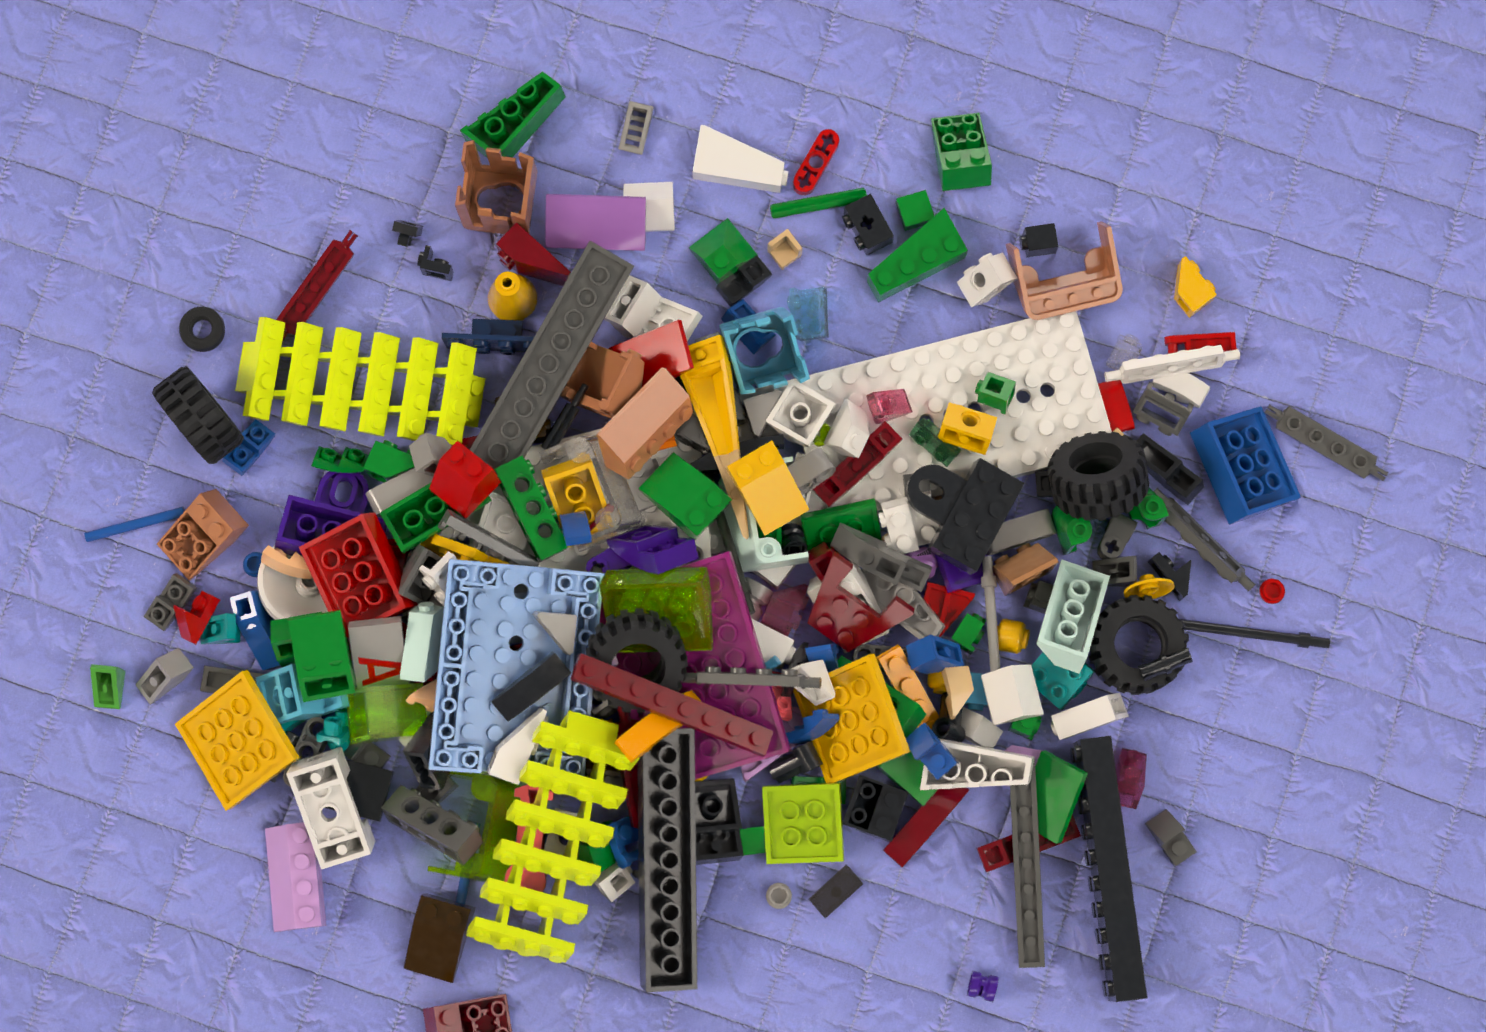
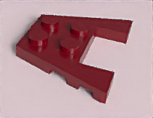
M834 551L807 623L841 648L850 652L914 614L915 608L896 595L880 614L839 585L852 570L853 564Z

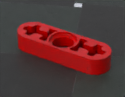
M826 129L819 133L794 176L793 188L799 195L805 196L813 192L837 151L839 136L834 130ZM831 137L834 145L829 144L825 149V153L821 150L824 146L823 139L827 140ZM815 156L820 157L823 160V165L820 168H813L810 166L809 160ZM808 171L811 173L808 181L810 186L805 185L804 188H801L798 180L803 181Z

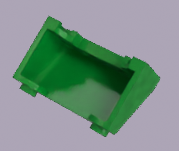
M1149 487L1147 495L1143 498L1142 502L1137 507L1133 506L1132 511L1128 512L1130 519L1142 521L1147 529L1159 526L1169 516L1164 501ZM1055 506L1052 510L1051 518L1063 555L1076 552V545L1088 541L1092 535L1090 521H1086L1081 517L1079 519L1073 518L1070 514L1067 515L1060 510L1058 506Z

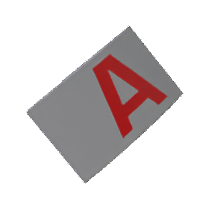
M401 616L350 621L348 630L358 693L410 688L409 680L400 679L405 644Z

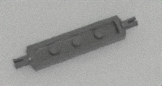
M1269 404L1268 409L1265 410L1264 413L1277 420L1276 429L1359 477L1365 479L1368 475L1372 474L1384 481L1386 478L1384 476L1388 475V471L1376 466L1377 456L1289 406L1281 411Z
M1158 488L1154 491L1164 501L1169 516L1164 521L1168 525L1174 526L1180 532L1182 539L1192 544L1198 550L1201 558L1210 562L1223 579L1228 580L1230 583L1238 581L1247 592L1256 585L1245 575V569L1173 498H1167Z
M707 666L705 671L687 673L686 679L681 681L682 683H697V685L710 683L801 687L802 689H820L822 684L821 677L813 678L798 675V670L783 669L782 674H772V669L757 668L756 673H746V668L732 667L731 672H721V667Z

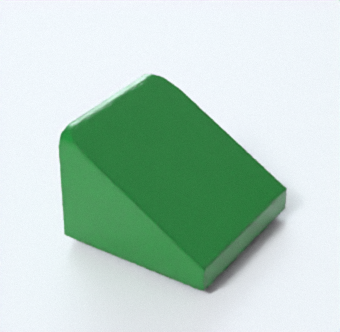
M764 826L739 830L744 855L766 853Z

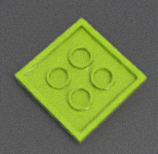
M840 783L762 786L766 864L844 861Z

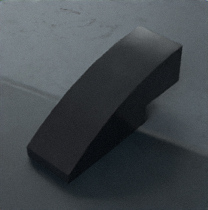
M1143 433L1136 442L1141 445L1145 452L1148 473L1173 495L1189 505L1204 488L1203 479L1183 466L1180 459Z
M551 652L536 666L528 669L502 691L491 703L507 721H510L562 682L571 672L556 653Z

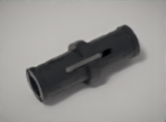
M1184 647L1168 655L1161 654L1158 659L1139 665L1138 669L1145 682L1163 673H1172L1173 669L1191 663L1193 660L1190 658L1191 654L1188 648Z

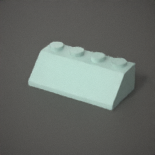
M1065 560L1060 562L1036 644L1054 665L1080 673L1088 657L1110 576Z

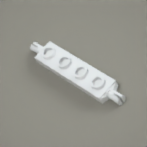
M1221 345L1204 346L1200 349L1181 350L1177 353L1157 354L1148 358L1130 359L1122 362L1119 370L1105 372L1104 375L1106 382L1121 380L1123 384L1219 368L1226 361L1239 360L1240 352L1239 349L1224 352Z

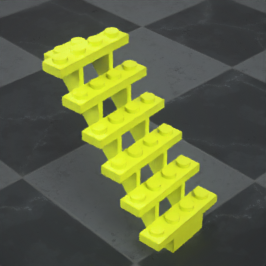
M259 317L255 342H243L235 391L246 394L242 416L269 421L272 400L278 399L284 400L281 421L299 426H307L311 404L322 405L319 426L336 431H346L349 409L361 411L358 432L384 437L387 415L400 416L397 437L416 441L420 435L424 434L426 420L439 421L436 436L445 438L451 446L457 441L462 443L464 426L478 428L485 378L473 375L477 348L461 343H451L448 367L435 368L438 343L415 337L412 339L409 362L396 363L400 338L381 332H374L370 357H358L362 333L343 327H336L332 352H320L324 328L305 322H297L294 346L282 347L285 322L267 317ZM280 356L291 358L286 390H274ZM318 361L330 363L325 395H312ZM356 366L368 368L363 400H351ZM394 372L407 373L402 406H389ZM433 377L446 378L440 411H428Z
M570 710L560 726L544 721L540 722L533 732L532 742L540 744L544 748H552L547 765L528 760L519 775V781L525 782L531 787H539L534 804L515 799L508 808L505 819L514 822L518 826H526L521 843L502 838L493 852V859L500 860L506 865H513L508 881L504 882L489 877L480 891V898L487 899L493 904H500L496 919L492 921L476 916L468 926L466 936L472 937L478 942L493 945L494 948L499 950L508 949L525 957L542 956L549 958L554 963H566L572 956L575 943L551 937L553 919H560L562 922L571 925L579 924L587 915L588 905L564 898L566 881H574L580 886H592L601 872V866L577 860L579 842L588 843L592 847L605 848L614 834L613 827L590 821L592 804L597 803L607 809H618L627 796V789L603 782L605 765H612L619 770L631 771L639 760L638 758L631 763L615 744L619 725ZM564 751L572 756L585 757L595 762L590 778L561 770L562 752ZM549 790L556 794H566L580 800L581 804L577 816L548 809ZM536 829L543 833L561 835L567 839L568 843L564 855L533 847ZM523 867L528 871L546 873L555 878L551 893L547 894L520 886ZM510 906L519 911L527 910L541 916L542 920L538 933L507 925Z

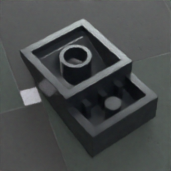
M734 778L695 782L696 865L739 861L744 854L739 833L742 825Z

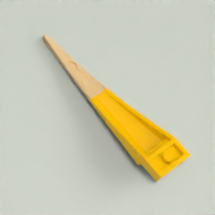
M719 334L688 345L694 368L680 375L707 438L728 496L732 499L731 504L742 536L748 539L746 504L726 470L728 465L741 459L731 362L728 360L724 337Z

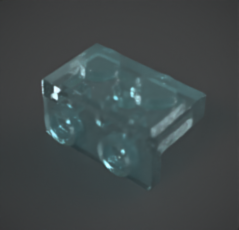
M824 287L806 290L790 288L787 304L790 313L793 314L798 335L795 336L796 339L807 341L828 338L827 289Z

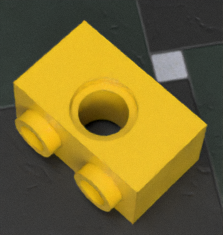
M949 402L937 440L986 455L998 417Z

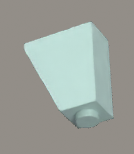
M421 602L409 612L400 679L425 682L438 671L443 606H435L432 602Z

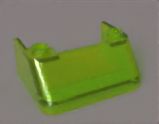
M450 771V777L472 780L471 792L473 796L478 800L489 802L482 834L483 844L480 846L479 853H474L465 865L456 861L454 870L428 866L427 871L483 883L489 877L504 881L505 874L511 865H506L500 860L493 859V852L502 838L516 842L518 825L505 819L507 810L514 800H520L519 797H514L515 788L520 787V785L485 774Z

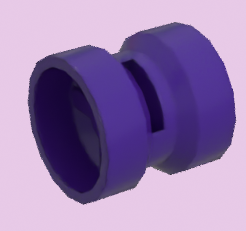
M973 970L967 996L973 998L980 996L986 1001L993 1002L999 977L994 975L983 976L981 972Z

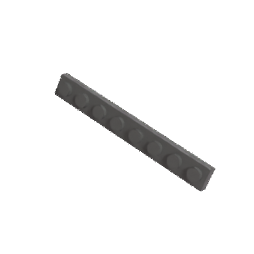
M1034 758L1030 783L1010 785L1019 968L1045 967Z

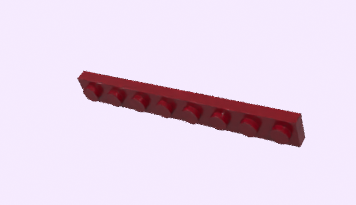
M582 653L578 656L570 679L761 757L766 755L773 731Z

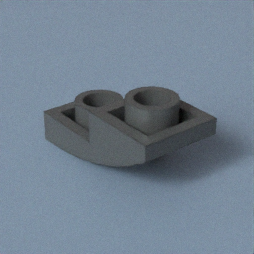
M178 573L173 574L161 595L155 597L144 617L161 630L166 631L176 619L173 606L176 605L183 609L197 587Z

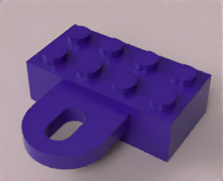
M329 471L322 477L314 501L288 495L274 549L278 548L289 556H292L295 552L302 556L299 549L300 546L363 514L368 501L366 493L369 491L365 478L358 472L340 473ZM343 481L349 482L352 485L349 500L346 502L337 501L335 493L338 484ZM378 518L385 533L387 525L382 518Z

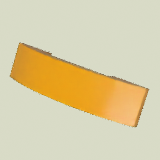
M692 690L683 693V695L701 701ZM651 712L615 741V744L632 763L650 751L654 744L683 725Z

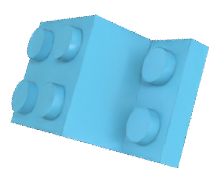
M290 664L256 677L257 686L280 725L292 720H309L321 717L349 706L347 694L303 702L296 664Z

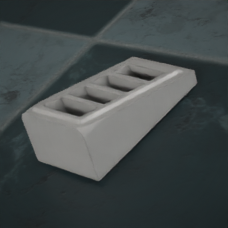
M629 101L619 150L643 155L653 115V106ZM633 111L647 113L646 118L633 115ZM631 120L644 123V127L630 125ZM628 130L642 132V136L630 135ZM626 139L640 142L639 147L625 144Z

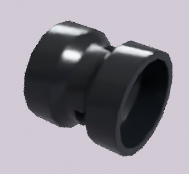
M789 523L782 526L781 549L783 555L807 551L804 533L799 524Z

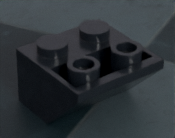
M859 775L842 824L867 835L891 842L908 792Z

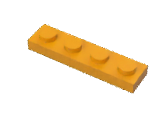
M897 644L876 658L892 687L918 703L926 713L918 727L925 722L932 730V726L939 718V715L914 670H911L901 646Z

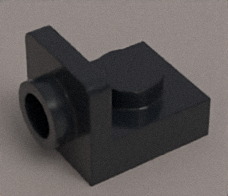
M426 245L424 252L421 251L419 253L417 262L422 275L452 281L454 273L452 266L443 259L436 258L434 261H431L433 250L431 246Z

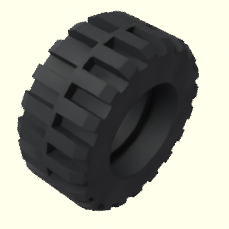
M187 366L180 367L154 387L152 394L156 401L208 464H216L242 444L244 439L242 433Z
M1098 431L1095 434L1090 432L1085 433L1081 437H1073L1070 442H1064L1060 445L1059 449L1055 450L1048 463V475L1054 503L1064 513L1070 514V516L1076 519L1081 517L1086 521H1092V519L1101 521L1106 520L1108 517H1119L1121 513L1132 511L1133 506L1137 507L1148 492L1149 476L1145 452L1138 442L1125 434L1121 436L1118 432L1106 433V431Z
M1130 595L1127 598L1116 600L1099 614L1088 657L1090 663H1093L1096 668L1094 670L1098 677L1101 675L1105 679L1104 683L1109 687L1114 686L1117 688L1116 691L1122 693L1130 692L1131 695L1148 694L1161 689L1177 677V674L1183 669L1184 665L1173 669L1172 673H1163L1144 682L1139 672L1140 670L1126 665L1117 655L1114 645L1115 636L1123 625L1139 621L1149 625L1157 633L1161 642L1160 655H1168L1187 647L1189 636L1183 629L1186 625L1183 619L1179 621L1176 617L1178 612L1173 607L1169 609L1165 606L1166 602L1161 599L1158 601L1153 600L1152 596L1144 595L1143 597H1138V595Z
M635 608V612L628 613V609L620 610L621 615L617 617L614 614L606 617L607 623L605 625L599 623L596 626V635L591 634L588 640L587 656L612 665L615 655L624 647L632 644L650 645L660 652L661 659L653 671L641 677L679 693L682 688L681 681H684L687 676L686 667L688 666V661L680 633L676 626L671 625V621L668 618L662 616L660 619L658 612L650 610L647 614L644 613L643 608ZM596 690L597 696L602 701L607 700L608 706L614 709L621 706L622 712L630 713L631 709H637L638 713H645V709Z

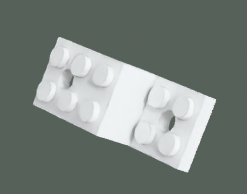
M629 275L604 320L609 322L621 335L629 339L676 320H682L688 341L703 316L698 311L661 297L647 282Z

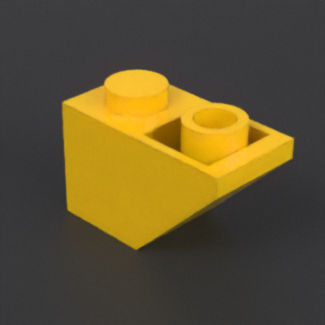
M1185 256L1177 267L1174 300L1190 318L1213 301L1217 294L1212 282L1208 279L1205 280L1199 273L1198 265Z

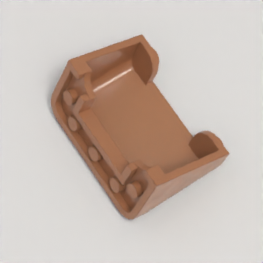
M591 341L560 397L571 402L582 383H585L589 388L578 406L612 419L642 388L645 364L641 360L642 355L631 349H628L627 352L621 351V353L598 346Z

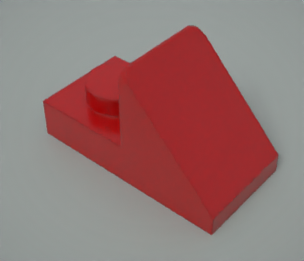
M201 591L194 599L190 612L174 605L181 638L196 645L220 599Z

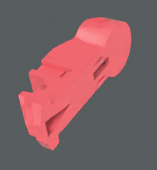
M528 784L515 788L514 797H519L520 801L534 804L539 787H531ZM549 790L548 800H554V792L552 790ZM526 826L517 827V843H521ZM536 829L533 847L544 850L546 833ZM513 865L507 870L504 882L508 881ZM523 867L520 886L543 892L546 888L547 874L531 872Z

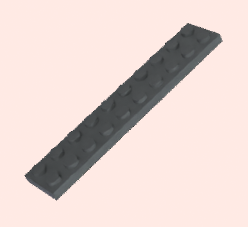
M589 241L470 448V451L493 469L522 455L525 458L632 272L634 265L596 243Z

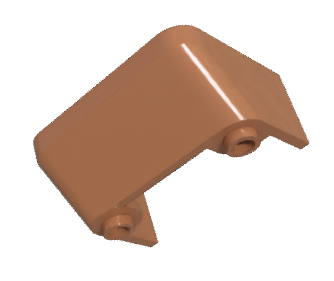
M1102 221L1097 222L1101 246L1093 248L1086 253L1084 258L1086 270L1039 281L1038 274L1033 267L1021 264L1019 249L1011 243L1006 244L1009 264L1017 276L1013 283L1027 316L1034 320H1041L1115 302L1121 297L1123 287L1110 225Z

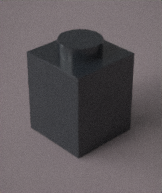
M1055 223L1025 227L1022 236H1019L1020 248L1025 250L1026 258L1055 254L1059 247Z

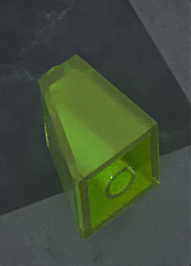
M423 683L364 687L357 689L356 693L347 694L349 701L347 714L350 744L412 738L428 716L423 704L415 702L411 705L407 703L406 699L409 695L423 687Z

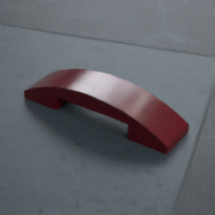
M886 421L883 422L869 435L859 458L848 456L836 467V471L831 477L813 488L812 491L828 507L832 506L873 470L903 439Z
M967 787L938 789L924 807L921 806L883 851L903 867L957 806L969 789Z
M1073 814L1062 843L1081 836ZM1039 834V852L1059 845ZM1012 835L976 848L985 872L1014 862Z

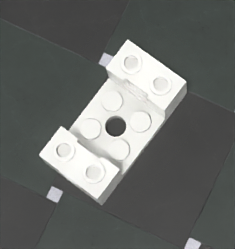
M342 747L295 761L287 772L288 780L321 870L369 855L375 844V838L368 819H360L346 779L350 769ZM333 807L336 810L337 816L331 819L326 818L322 813V809Z

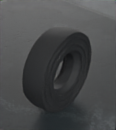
M195 307L183 315L179 324V333L182 341L190 349L207 352L215 349L222 342L225 335V324L222 317L215 310L208 307ZM200 320L208 321L212 327L211 333L205 338H197L193 334V326Z

